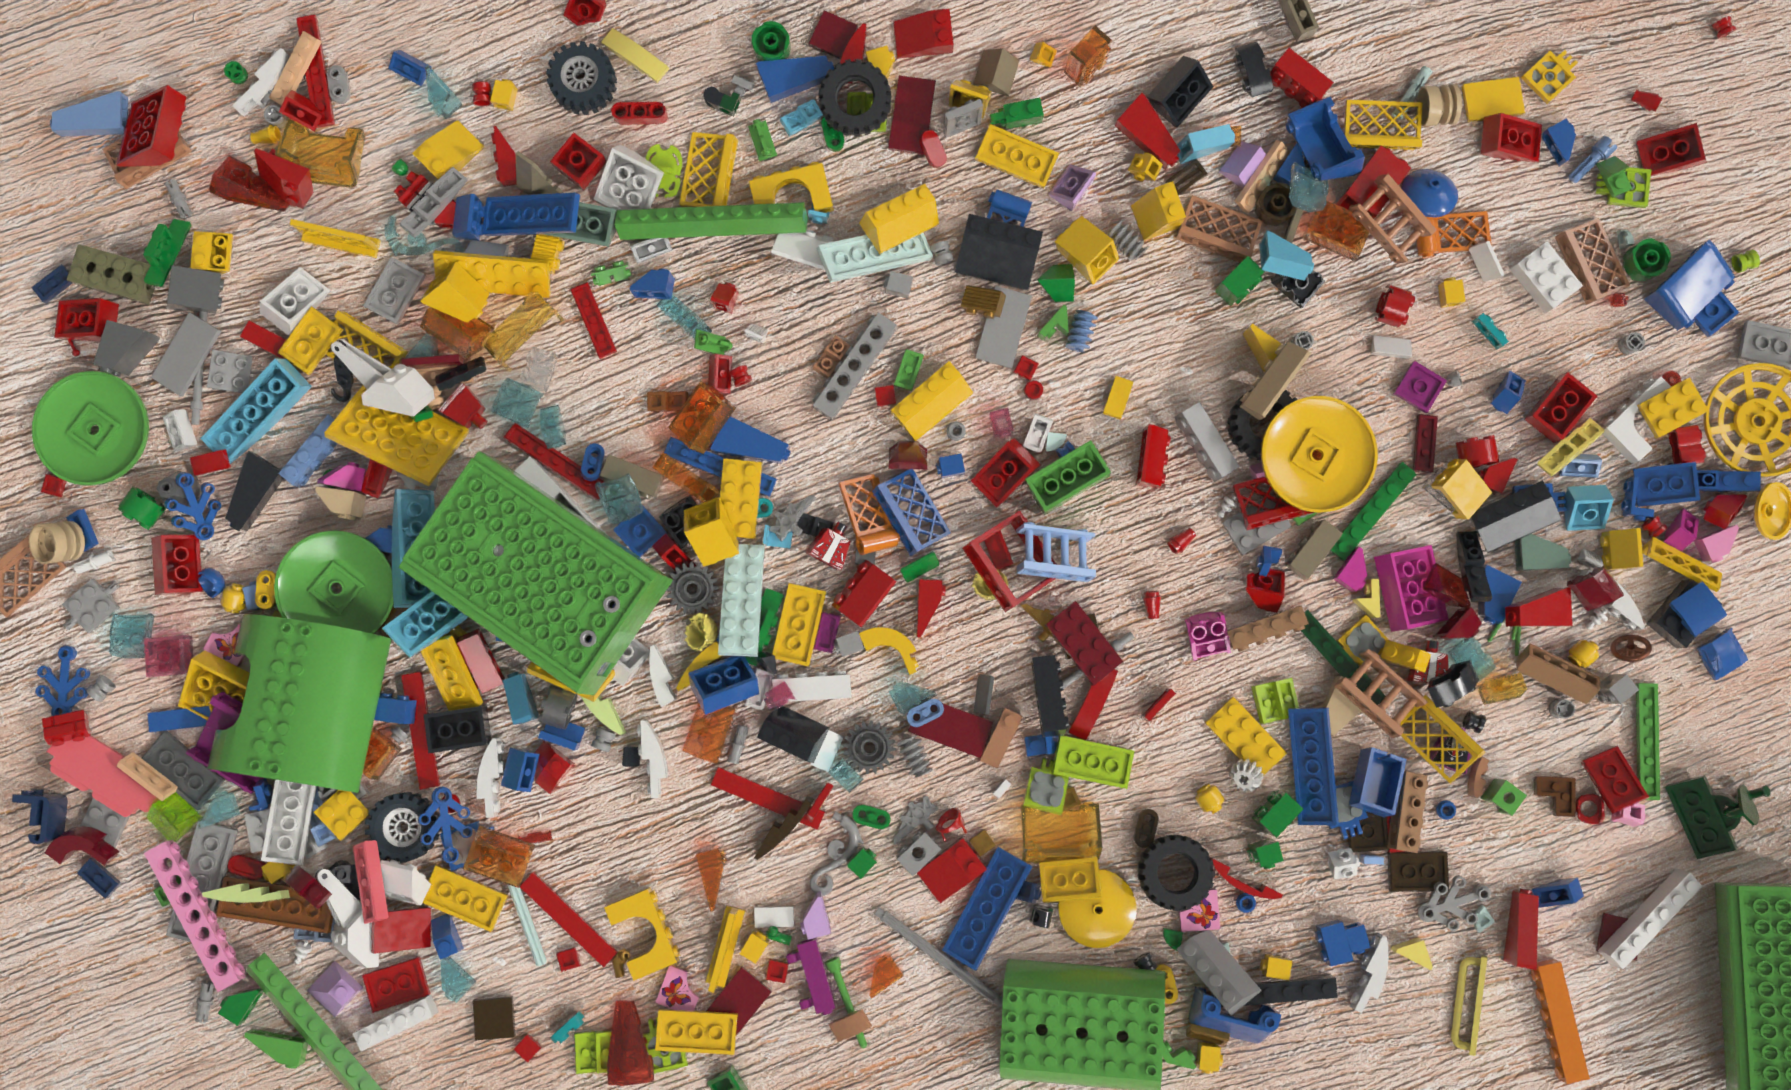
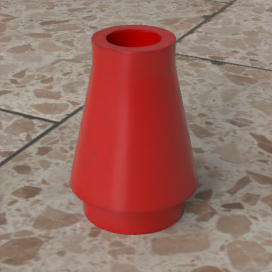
M1636 89L1631 100L1649 112L1651 110L1656 112L1663 97L1656 93Z
M1188 528L1171 537L1167 545L1173 553H1182L1196 537V533L1193 529Z
M1146 591L1142 598L1148 619H1158L1161 595H1159V591Z

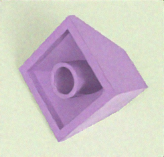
M334 961L307 991L336 1017L363 987Z

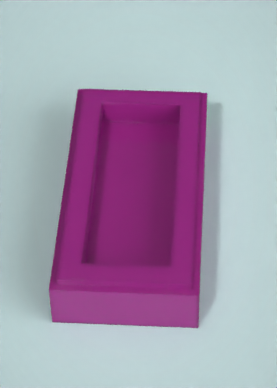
M822 612L813 649L833 653L841 616Z

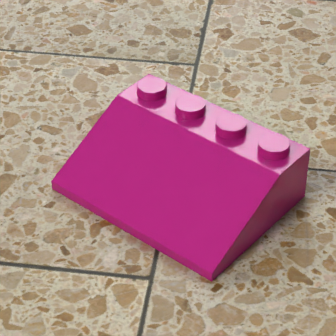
M1432 545L1374 557L1391 632L1449 620Z

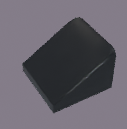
M765 651L758 653V657H755V659L767 672L776 674L775 656Z
M626 746L623 748L622 765L624 767H637L640 765L641 755L638 754V747Z

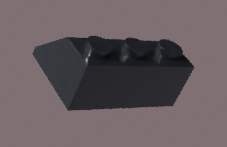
M1183 56L1147 98L1155 111L1174 127L1178 128L1214 86L1198 60Z
M778 704L764 720L757 738L804 761L814 763L830 727Z

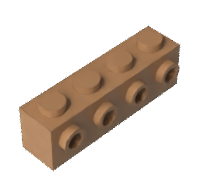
M1302 605L1227 630L1233 650L1238 649V652L1249 649V644L1256 642L1257 645L1268 642L1267 638L1275 636V639L1286 636V631L1292 629L1294 632L1305 629L1304 625H1307L1308 621Z
M1531 643L1517 658V671L1586 705L1600 690V677Z
M1404 771L1396 813L1394 816H1391L1387 848L1418 853L1421 845L1420 833L1423 827V810L1426 806L1425 793L1428 788V775Z

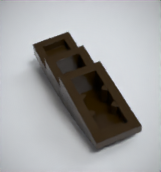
M807 795L799 811L791 808L782 824L777 821L774 822L754 859L758 860L773 850L791 833L814 800Z

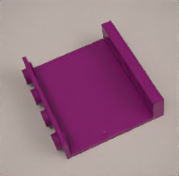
M224 691L212 697L210 704L214 708L195 747L186 751V754L192 757L193 760L202 763L206 767L208 766L216 730H226L232 727L238 720L243 703L227 695ZM209 769L250 794L255 792L253 787L257 781L264 779L263 777Z

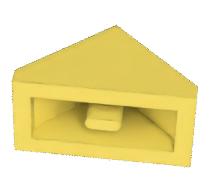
M1417 937L1391 947L1392 951L1432 970L1433 966L1424 940Z

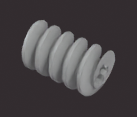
M1121 220L1109 232L1108 236L1110 238L1115 237L1113 240L1114 244L1120 243L1118 246L1119 250L1125 248L1123 255L1130 254L1129 261L1137 260L1150 246L1148 245L1143 248L1142 246L1145 241L1137 242L1139 235L1132 236L1134 229L1127 231L1129 224L1122 226L1123 220Z
M917 735L897 743V746H904L900 753L907 754L903 761H910L906 768H912L908 774L915 775L914 778L933 771L932 768H926L930 761L923 760L927 753H920L924 746H918L921 739H915Z

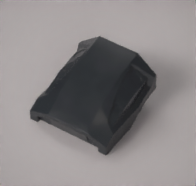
M691 495L681 499L659 515L660 520L680 549L690 543L684 533V510L697 505Z

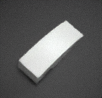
M652 645L649 655L651 681L661 707H664L677 700L668 682L675 678L657 646Z

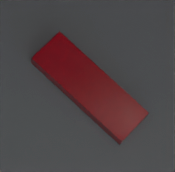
M459 354L405 358L401 360V364L415 369L459 366L464 364V358Z
M1417 415L1413 471L1434 472L1438 416Z

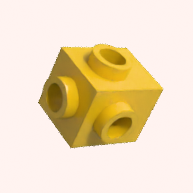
M1135 153L1128 171L1134 175L1133 178L1137 181H1155L1163 164L1150 153Z

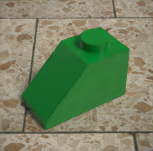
M259 987L226 996L220 1003L221 1009L218 1014L239 1026L246 1021L264 991Z

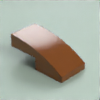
M647 392V411H689L687 402L688 392Z

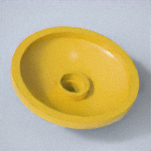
M1771 482L1765 485L1758 493L1754 503L1755 525L1758 531L1767 539H1781L1788 533L1791 527V492L1780 482Z

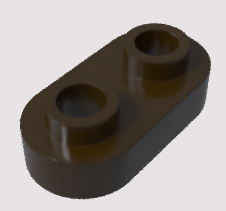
M1144 809L1138 816L1134 841L1142 848H1147L1154 842L1159 817L1152 809ZM1146 815L1151 816V820L1149 822L1145 821ZM1142 834H1146L1147 836L1146 840L1144 841L1140 840V836Z

